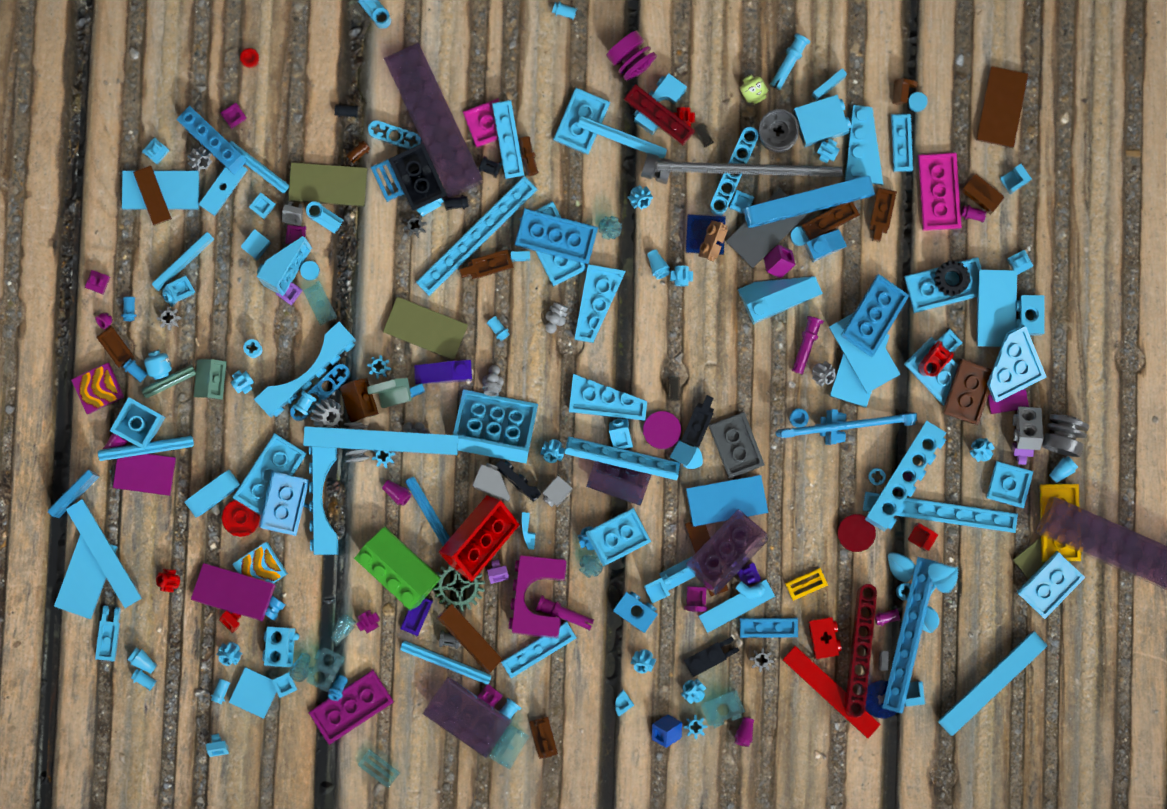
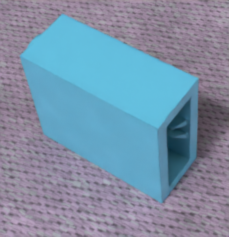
M838 95L794 108L793 114L799 125V133L804 148L846 135L850 131L851 123L849 118L844 115L845 105Z

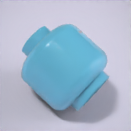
M159 350L148 353L149 357L144 360L148 376L154 377V380L169 376L172 367L168 355L160 353Z

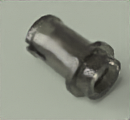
M704 122L695 126L694 129L703 145L702 147L706 148L712 145L714 141L707 130L708 126Z
M668 377V394L666 397H668L669 401H680V397H682V394H680V377Z

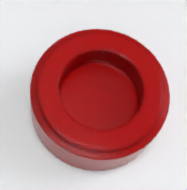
M246 48L240 54V61L243 66L253 68L259 63V55L256 50Z

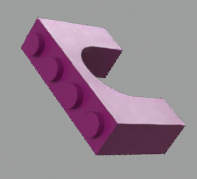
M521 555L520 560H516L515 572H518V578L514 579L513 591H516V597L512 598L511 610H514L513 618L510 617L509 629H512V634L559 639L561 619L533 614L527 609L524 598L527 588L537 580L565 581L566 560Z

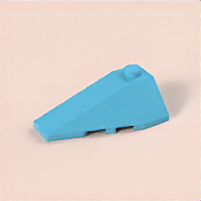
M815 276L759 281L738 289L752 324H756L823 294Z

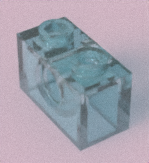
M737 690L700 704L708 726L713 725L714 728L724 725V720L731 718L734 721L741 718V713L745 712ZM722 704L728 707L726 715L718 713V707Z

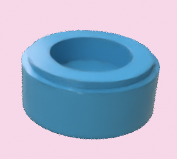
M799 408L791 412L789 421L796 428L804 427L809 421V416L804 409Z

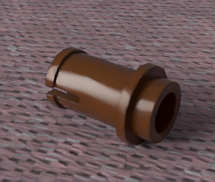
M364 140L361 143L358 142L359 144L346 154L353 164L365 153H369L370 147Z

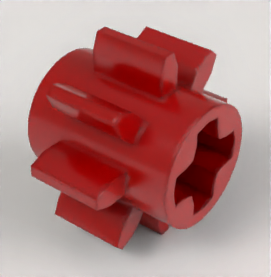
M679 107L677 108V113L673 112L690 127L691 123H695V112L691 113V108Z
M163 569V572L158 573L156 577V585L160 587V591L173 593V589H177L180 585V577L176 574V570Z

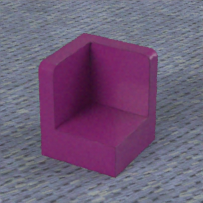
M777 245L764 257L766 271L779 278H782L796 265L793 251L781 245Z

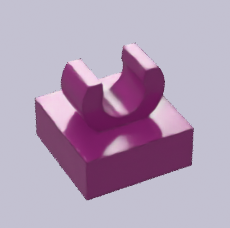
M91 270L85 288L104 295L110 276Z
M487 684L476 700L491 711L503 695Z

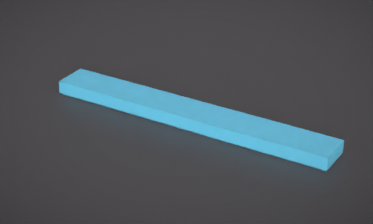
M523 176L416 281V284L430 296L538 189Z
M305 427L303 446L458 455L459 436Z
M865 492L863 511L870 512L880 496L879 493ZM906 498L904 500L907 503L901 513L897 512L895 515L1016 533L1018 518L1016 513ZM883 505L884 513H892V508L889 505Z

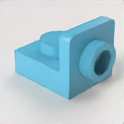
M184 276L167 284L162 292L164 300L172 307L178 301L194 295L195 290L187 276Z
M615 419L610 422L609 433L613 447L619 449L632 448L633 442L628 419Z

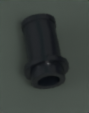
M339 102V104H335L334 115L338 116V118L340 116L357 118L358 105H341Z
M464 195L444 199L446 211L459 208L465 210V208L469 207L468 197Z

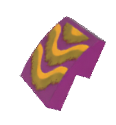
M109 363L72 379V383L87 415L125 398Z

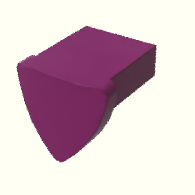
M687 586L684 610L691 612L707 611V588Z

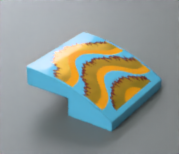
M268 542L260 545L232 564L239 574L273 584L288 574Z

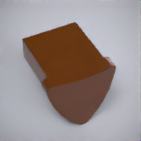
M905 78L895 80L892 104L901 105L907 103L909 88H917L918 82Z

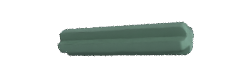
M192 365L143 388L142 393L145 398H149L196 374L195 369Z

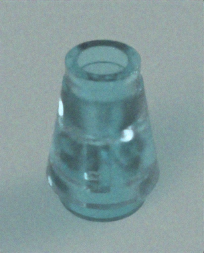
M343 614L342 617L338 618L330 638L340 644L355 628L356 621L350 616Z
M301 653L289 669L292 680L302 682L308 677L311 657L307 653Z

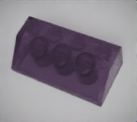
M738 509L686 565L704 586L717 595L768 541L767 533Z
M447 677L423 712V715L485 758L490 754L512 721L450 677Z

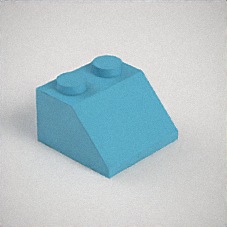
M128 397L110 431L145 449L157 434L166 417Z

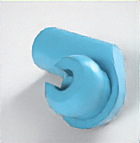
M742 581L735 588L748 599L760 598L765 592V587L762 584L748 587Z

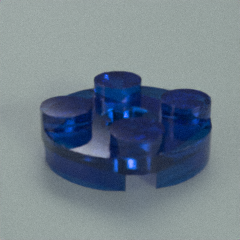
M878 680L870 683L867 687L865 710L875 718L887 719L897 713L882 708L883 703L881 705L878 704L879 699L877 697L878 695L883 696L886 694L888 681Z

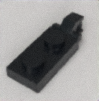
M707 395L703 404L698 402L681 442L692 447H700L714 414V409L710 407L714 399L713 397Z
M500 460L496 464L498 471L528 499L535 502L539 498L541 492L537 487L527 485L528 480L521 474L517 475L513 471L514 467L508 461L503 462Z

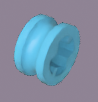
M874 468L869 472L868 478L872 484L881 485L886 480V474L882 469ZM875 471H879L880 475L883 476L879 482H874L875 479L872 478V474H876Z

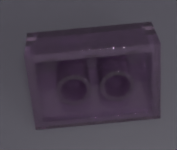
M595 461L586 487L641 506L652 474Z

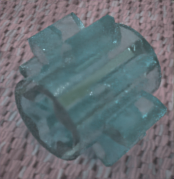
M605 216L598 225L599 233H602V238L615 240L621 234L622 223H619L618 218L614 216L610 218Z
M594 553L591 555L587 554L580 560L581 568L579 571L588 578L591 575L593 577L598 576L603 570L598 556Z

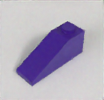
M471 360L414 365L415 385L473 381Z

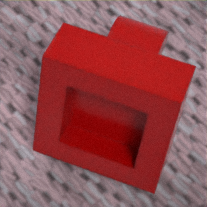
M226 610L221 615L219 621L233 634L240 626L238 620L242 615L230 614Z

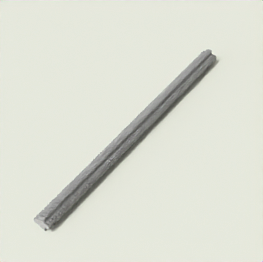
M655 161L656 172L657 170L658 172L662 170L663 172L664 170L665 172L667 170L668 172L669 170L670 172L671 170L672 172L674 170L678 172L679 170V172L684 171V173L685 171L686 173L688 171H691V173L692 171L693 173L695 171L696 173L697 171L698 173L699 171L700 173L702 171L703 173L704 171L709 173L710 171L711 173L712 171V173L719 172V174L720 172L721 174L723 172H726V174L727 172L728 174H732V172L733 174L734 172L739 174L740 172L741 174L742 172V174L749 173V175L756 173V175L760 173L761 175L762 173L763 175H767V173L768 175L769 173L770 175H776L777 173L778 175L779 173V175L786 174V176L793 174V176H799V174L800 176H806V174L808 176L809 174V176L816 175V177H821L822 175L823 177H828L829 175L830 177L831 175L832 177L843 176L842 167L839 166L837 168L834 166L807 167L804 165L777 166L772 164L740 165V163L712 164L707 162Z

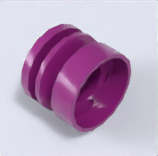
M633 31L625 36L606 54V57L614 66L623 63L619 73L626 72L623 76L626 81L642 74L657 58L655 52L648 54L651 50L650 46L640 49L645 40L638 31Z

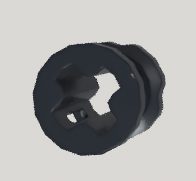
M484 156L478 172H486L497 178L502 162L496 163Z

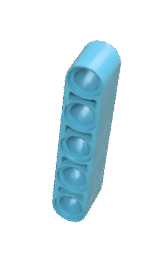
M747 127L742 131L729 160L730 164L740 163L741 165L748 163L759 136L755 128ZM746 133H751L754 135L755 139L753 141H747L744 138V135ZM744 150L747 153V157L739 158L737 151ZM728 172L723 174L710 204L712 214L721 216L726 212L741 179L742 172L741 174L739 172L737 176L728 174ZM727 184L732 188V191L724 193L721 187ZM714 203H723L724 209L716 210Z

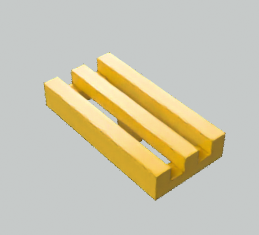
M821 568L785 583L792 601L828 585ZM816 573L819 574V577L797 587L791 588L790 586ZM817 581H822V584L813 587L807 591H804L798 595H794L795 591L800 590Z

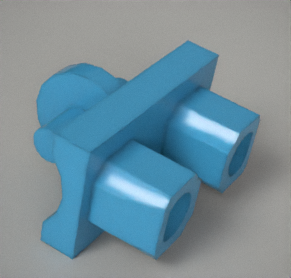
M836 409L827 410L826 417H821L820 424L815 425L846 422L847 415L838 412ZM829 431L820 433V436H825V445H834L846 441L845 432Z

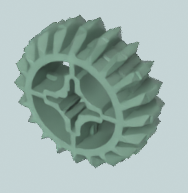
M448 563L447 570L441 566L440 569L443 571V574L436 572L441 578L438 582L439 587L433 588L434 591L439 590L440 592L435 595V598L440 596L443 598L439 603L448 602L445 608L449 604H453L456 609L457 606H460L461 612L464 611L463 605H466L468 610L471 609L469 604L471 601L474 605H477L478 603L474 598L482 599V596L478 595V591H485V589L479 588V585L485 584V581H478V578L483 576L482 573L478 574L472 582L463 581L461 574ZM451 571H454V581L443 585L445 577ZM457 576L459 580H461V583L463 582L464 584H469L464 587H461L460 596L459 591H456L457 588H449V586H454L455 584H457ZM469 587H475L471 597L464 601V590ZM444 590H454L457 594L458 602L450 600L445 595Z

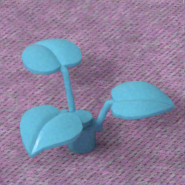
M893 552L889 553V567L894 577L902 582H909L914 575L915 564L904 555ZM932 563L928 569L929 577L933 583L931 594L935 588L944 593L950 592L957 581L958 567H951L942 563ZM928 606L922 630L933 633L939 625V616L932 607Z

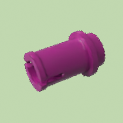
M964 205L961 217H964L965 220L969 218L983 223L987 211L972 208L970 205Z
M898 609L882 613L878 611V614H875L876 625H881V627L886 623L900 621Z

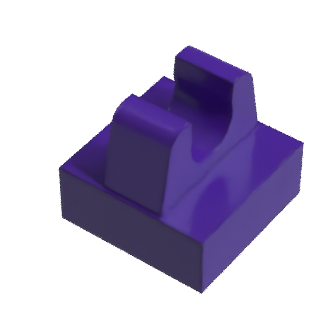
M754 563L736 570L740 581L747 586L761 581Z

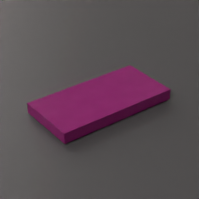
M203 563L191 600L263 622L275 584Z
M372 670L344 688L341 699L334 701L329 698L308 713L330 745L394 703V700L375 671Z

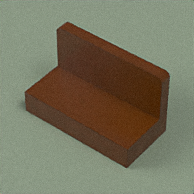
M974 174L961 190L963 194L990 215L1004 199L1000 192L977 174Z
M368 378L354 380L340 386L351 423L379 414L373 394H368L367 387L370 386Z

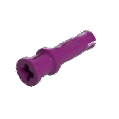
M807 316L808 322L805 331H802V343L791 370L803 375L813 343L818 339L817 334L820 325L824 322L812 316Z
M541 595L535 610L537 612H545L550 617L557 616L589 631L592 626L586 624L585 621L591 624L594 622L593 618L591 619L564 608L560 602L550 601L544 595Z

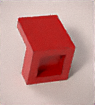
M917 523L909 535L908 541L928 552L939 534Z

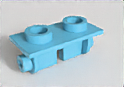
M694 556L659 574L669 591L702 572Z

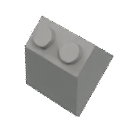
M486 463V466L481 464L473 483V488L510 502L511 498L500 472L497 471L498 468L489 463Z

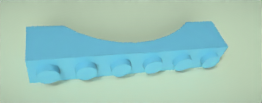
M338 322L325 334L321 352L307 372L289 383L268 386L254 400L271 418L273 416L277 417L284 411L282 407L287 403H293L298 398L297 394L301 390L306 391L313 384L311 381L316 376L320 378L327 371L325 368L329 364L334 365L341 358L339 356L341 353L350 351L355 346L353 342L356 339Z
M309 446V455H312L313 463H309V474H313V482L309 483V491L313 493V501H310V513L313 512V520H310V532H313V539L310 540V551H314V555H338V535L326 518L322 499L326 476L331 466L337 460V448Z

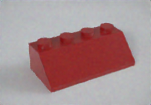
M486 495L440 549L439 553L451 567L472 582L520 524L500 499Z

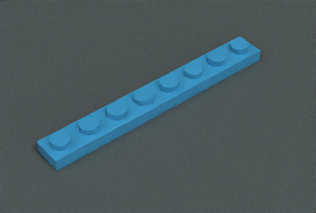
M921 557L917 558L882 707L898 713H903L933 586L928 569L932 563H938L937 561Z

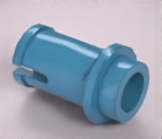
M123 297V314H121L123 321H135V317H137L135 314V297Z
M130 359L123 366L125 372H129L140 383L148 375L136 364L135 360Z
M342 675L336 676L332 688L328 690V697L331 700L338 701L342 698V692L348 679Z

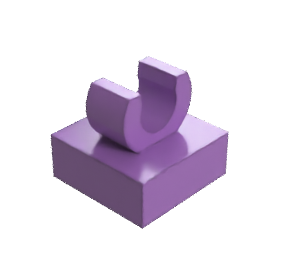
M1012 443V452L1014 456H1017L1018 464L1026 465L1027 456L1033 457L1034 450L1017 449V443Z
M499 560L491 561L493 569L487 570L490 583L509 580L506 566L501 567Z

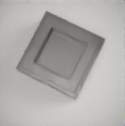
M889 651L879 652V670L888 671Z

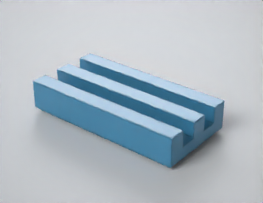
M388 159L371 167L387 202L400 195H404ZM384 165L387 166L398 189L396 193L383 168ZM380 168V171L392 194L390 196H388L381 182V179L376 171V169Z

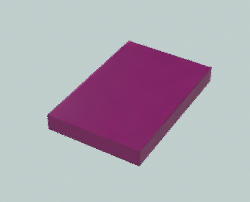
M152 454L117 458L113 488L171 496L176 458Z

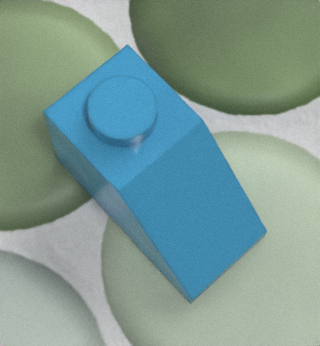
M839 229L812 239L804 245L812 263L847 247Z

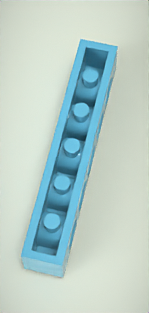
M928 421L924 423L866 516V521L884 532L887 528L891 529L897 520L894 518L896 513H901L907 504L904 500L907 496L911 497L917 487L914 484L917 479L919 481L922 480L927 472L924 470L927 463L931 465L937 456L934 454L937 447L941 449L946 441L943 438L946 434L945 431ZM929 441L932 448L929 450L925 449L922 442ZM913 457H919L922 464L919 466L915 465L912 461ZM903 473H909L912 476V481H905L902 477ZM893 489H899L902 492V497L896 498L892 493ZM883 505H889L892 508V513H884Z

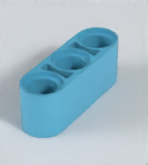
M227 470L188 498L184 503L195 518H197L238 489L241 484L233 473Z

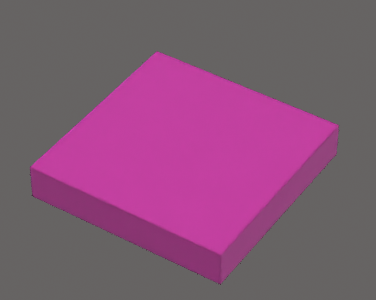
M499 99L463 111L476 148L498 140L492 103L499 102Z

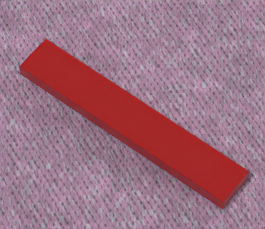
M796 646L782 659L867 739L881 725L866 710L860 717H849L845 712L846 692ZM853 703L851 705V712L857 714L859 706Z

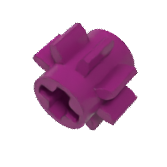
M368 610L357 617L359 622L356 625L360 631L365 630L368 634L379 627L377 622L380 621V618L376 612L372 614Z

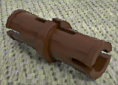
M530 137L519 138L518 142L522 153L521 160L524 161L527 176L539 174L535 161L536 154L532 150Z

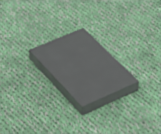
M745 412L709 425L729 479L765 466Z

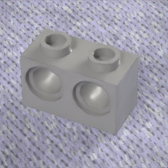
M1018 407L1017 414L1013 415V426H1016L1013 439L1017 441V449L1040 450L1043 442L1042 409Z
M557 476L543 492L545 496L543 500L550 507H553V505L558 507L572 492L573 488Z

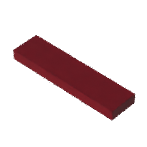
M635 84L624 97V101L682 146L695 133L693 128Z

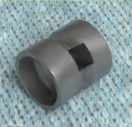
M648 153L641 177L650 180L655 178L657 182L667 184L670 170L669 172L668 170L667 172L665 170L664 172L663 170L661 172L657 170L656 172L655 161L673 162V160L666 158L660 160L657 155Z

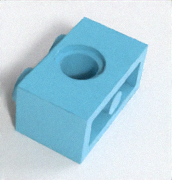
M1021 295L1016 303V311H1018L1016 328L1024 325L1029 335L1042 336L1045 327V295ZM1026 311L1033 312V320H1028L1025 317Z

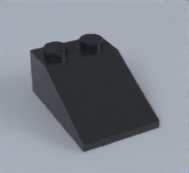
M423 143L388 159L412 211L447 196Z

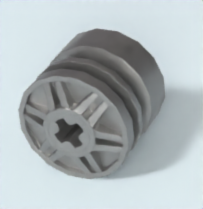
M775 109L763 116L759 124V137L766 149L781 153L792 148L798 139L799 125L792 113L784 109ZM778 128H782L781 131H782L784 134H780V136H776V132H774V130H777Z
M1051 414L1049 420L1056 424L1048 423L1047 428L1054 431V434L1048 433L1044 435L1042 447L1062 455L1081 457L1084 444L1076 439L1086 438L1087 434L1082 431H1088L1090 425L1072 416Z

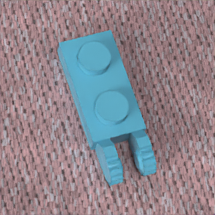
M104 605L95 659L116 661L120 629V607H116L114 610L113 622L107 621L109 606Z

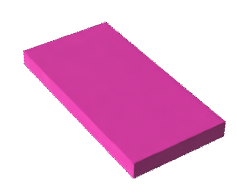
M957 154L918 155L923 231L961 229Z

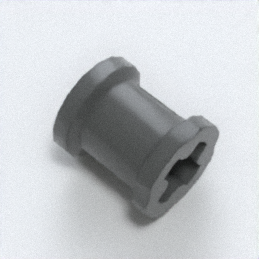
M444 630L440 631L439 647L451 646L455 647V649L459 648L458 640L451 633L444 632Z

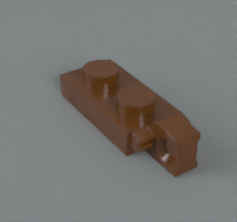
M883 188L877 189L870 222V230L874 231L872 241L880 243L882 233L887 234L897 191Z
M506 249L473 259L467 263L468 267L459 269L461 278L471 276L472 279H479L514 267L509 251Z

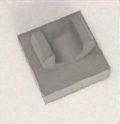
M289 202L288 205L284 204L282 222L301 226L303 218L302 204H299V207L292 206V202Z

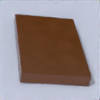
M960 359L942 413L974 425H979L990 393L987 383L992 369Z

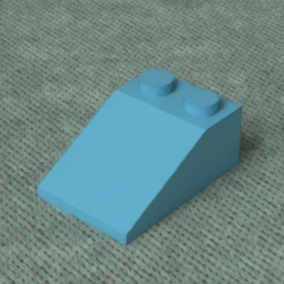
M302 236L267 259L264 264H261L257 270L258 275L256 277L263 286L283 296L312 250L311 245Z

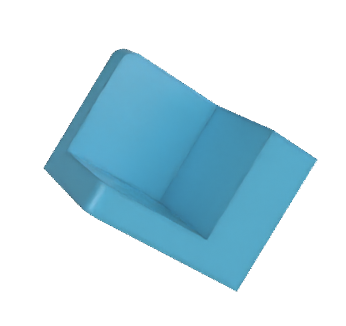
M1019 164L1012 171L1001 177L1000 181L1009 194H1012L1027 184L1032 178L1023 165Z
M254 229L241 245V248L258 261L271 245V242Z
M662 578L644 586L652 604L670 595Z
M922 681L910 682L905 707L925 705Z

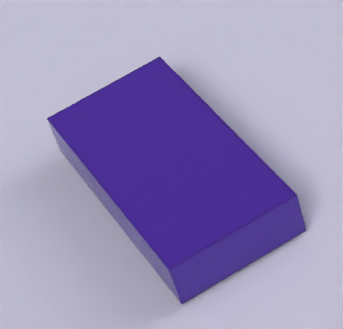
M425 598L418 607L412 610L408 609L400 629L418 636L433 601Z

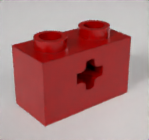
M829 617L808 621L814 658L821 659L839 656L838 651H842L840 640H836L835 632H838L836 620L833 621V618ZM823 632H826V635H830V639L827 640L826 644L825 641L821 640V637L824 635Z

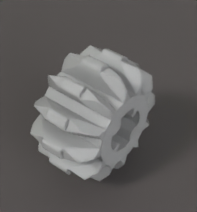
M321 399V403H315L316 409H311L314 415L310 417L314 421V426L322 428L339 427L338 422L343 421L340 416L344 413L340 409L341 405L332 399Z

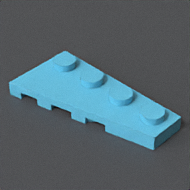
M853 105L845 181L870 176L872 184L883 185L872 107Z
M588 264L574 340L594 343L626 271Z
M573 374L569 412L645 421L647 401Z

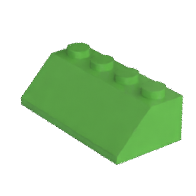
M383 527L370 539L354 558L409 610L418 607L441 579L386 527Z

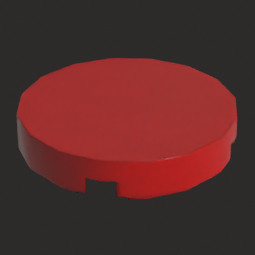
M233 500L224 508L221 518L227 532L233 536L245 537L256 531L261 517L240 502Z

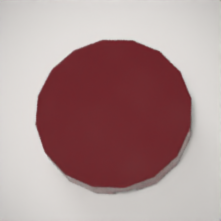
M852 514L840 522L837 529L838 539L846 550L862 552L874 543L876 529L874 525L865 520L866 516Z

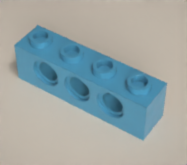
M191 106L176 119L232 174H235L247 162L242 154Z

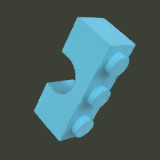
M668 73L666 77L662 76L656 84L658 88L655 92L651 91L649 95L658 102L668 100L676 105L685 93L687 86ZM636 110L634 122L653 135L658 126Z

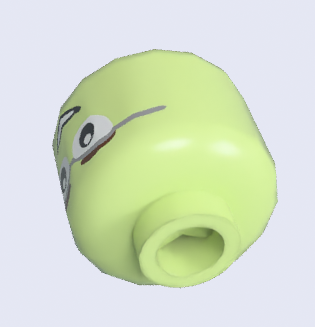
M750 75L742 80L744 84L741 85L740 90L748 103L753 102V104H757L767 97L768 88L760 76L753 77V75Z

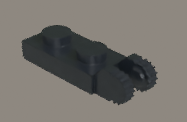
M731 636L720 643L717 642L685 659L684 662L692 677L699 675L727 660V657L739 652L738 647L731 649L725 654L721 649L722 646L732 643L733 637Z

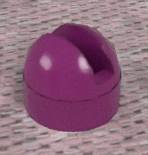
M107 312L100 313L95 317L96 323L102 329H106L112 323V316H108L109 313Z

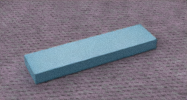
M508 100L492 103L505 179L524 176L512 102Z
M206 232L152 282L154 288L160 291L215 239Z
M767 580L758 583L765 587V592L760 598L748 599L740 593L699 615L698 617L707 633L775 597Z
M565 622L560 625L559 639L541 637L501 663L510 678H513L577 637L569 624Z

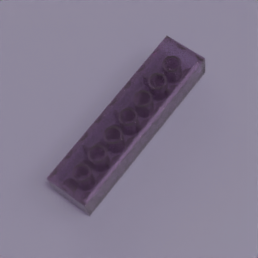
M419 43L385 57V64L448 198H452L482 184L483 179Z
M1057 497L1049 498L1035 533L1167 591L1166 545Z

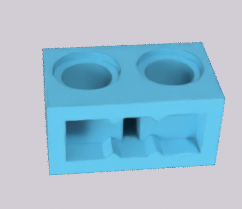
M267 627L264 633L266 646L262 655L264 665L293 667L295 628ZM278 632H280L281 634V640L279 642L276 640V635ZM277 651L280 654V659L278 661H276L274 658L275 653Z

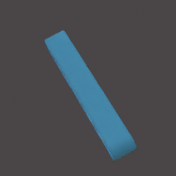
M865 176L744 208L743 211L748 228L868 198L875 195L871 177Z

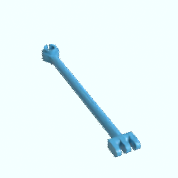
M917 413L791 429L784 428L776 430L775 434L777 437L789 438L798 435L893 423H904L905 426L916 425Z

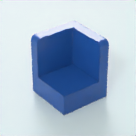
M666 715L652 724V740L665 748L682 737V722L670 715Z

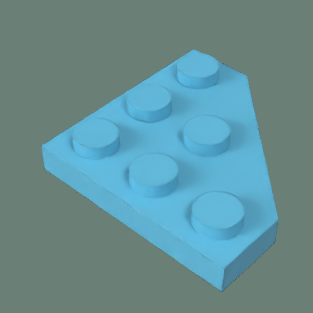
M1024 325L1006 333L989 377L987 386L995 402H999L1046 378L1029 332Z

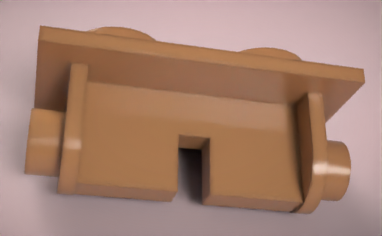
M711 221L707 228L704 242L700 246L699 257L707 258V260L712 262L718 258L722 246L716 243L717 241L724 242L728 232L727 225H724L722 222Z

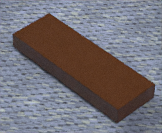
M150 165L133 172L153 225L156 226L171 220L170 212L152 166Z
M849 202L833 207L803 223L801 227L810 241L851 221L860 214L854 203Z

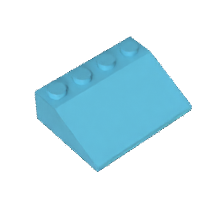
M463 389L453 435L459 436L458 451L526 464L538 404L500 396H488L484 393Z

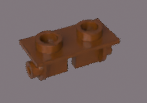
M545 717L530 721L539 759L557 755L558 752L549 718Z

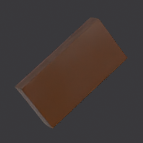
M113 326L96 337L118 368L124 366L130 359L135 358Z

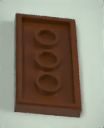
M990 67L976 141L1014 148L1028 73Z

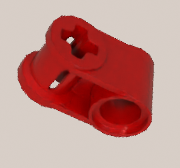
M941 341L936 342L918 366L919 372L923 376H937L944 366L950 362L955 353L948 351ZM929 363H931L933 367L930 373H928L926 369Z

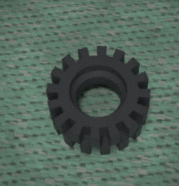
M958 261L943 263L935 272L934 277L935 286L938 287V291L943 292V295L946 296L961 294L970 283L968 268L964 267L963 263H958ZM954 271L959 275V283L957 285L951 286L946 283L945 275L947 272Z

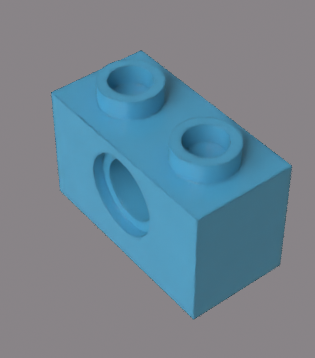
M631 591L630 594L626 592L613 612L645 633L658 615L655 612L656 608L648 602L644 605L639 601L641 597ZM635 605L640 606L642 609V613L638 617L631 614V608Z

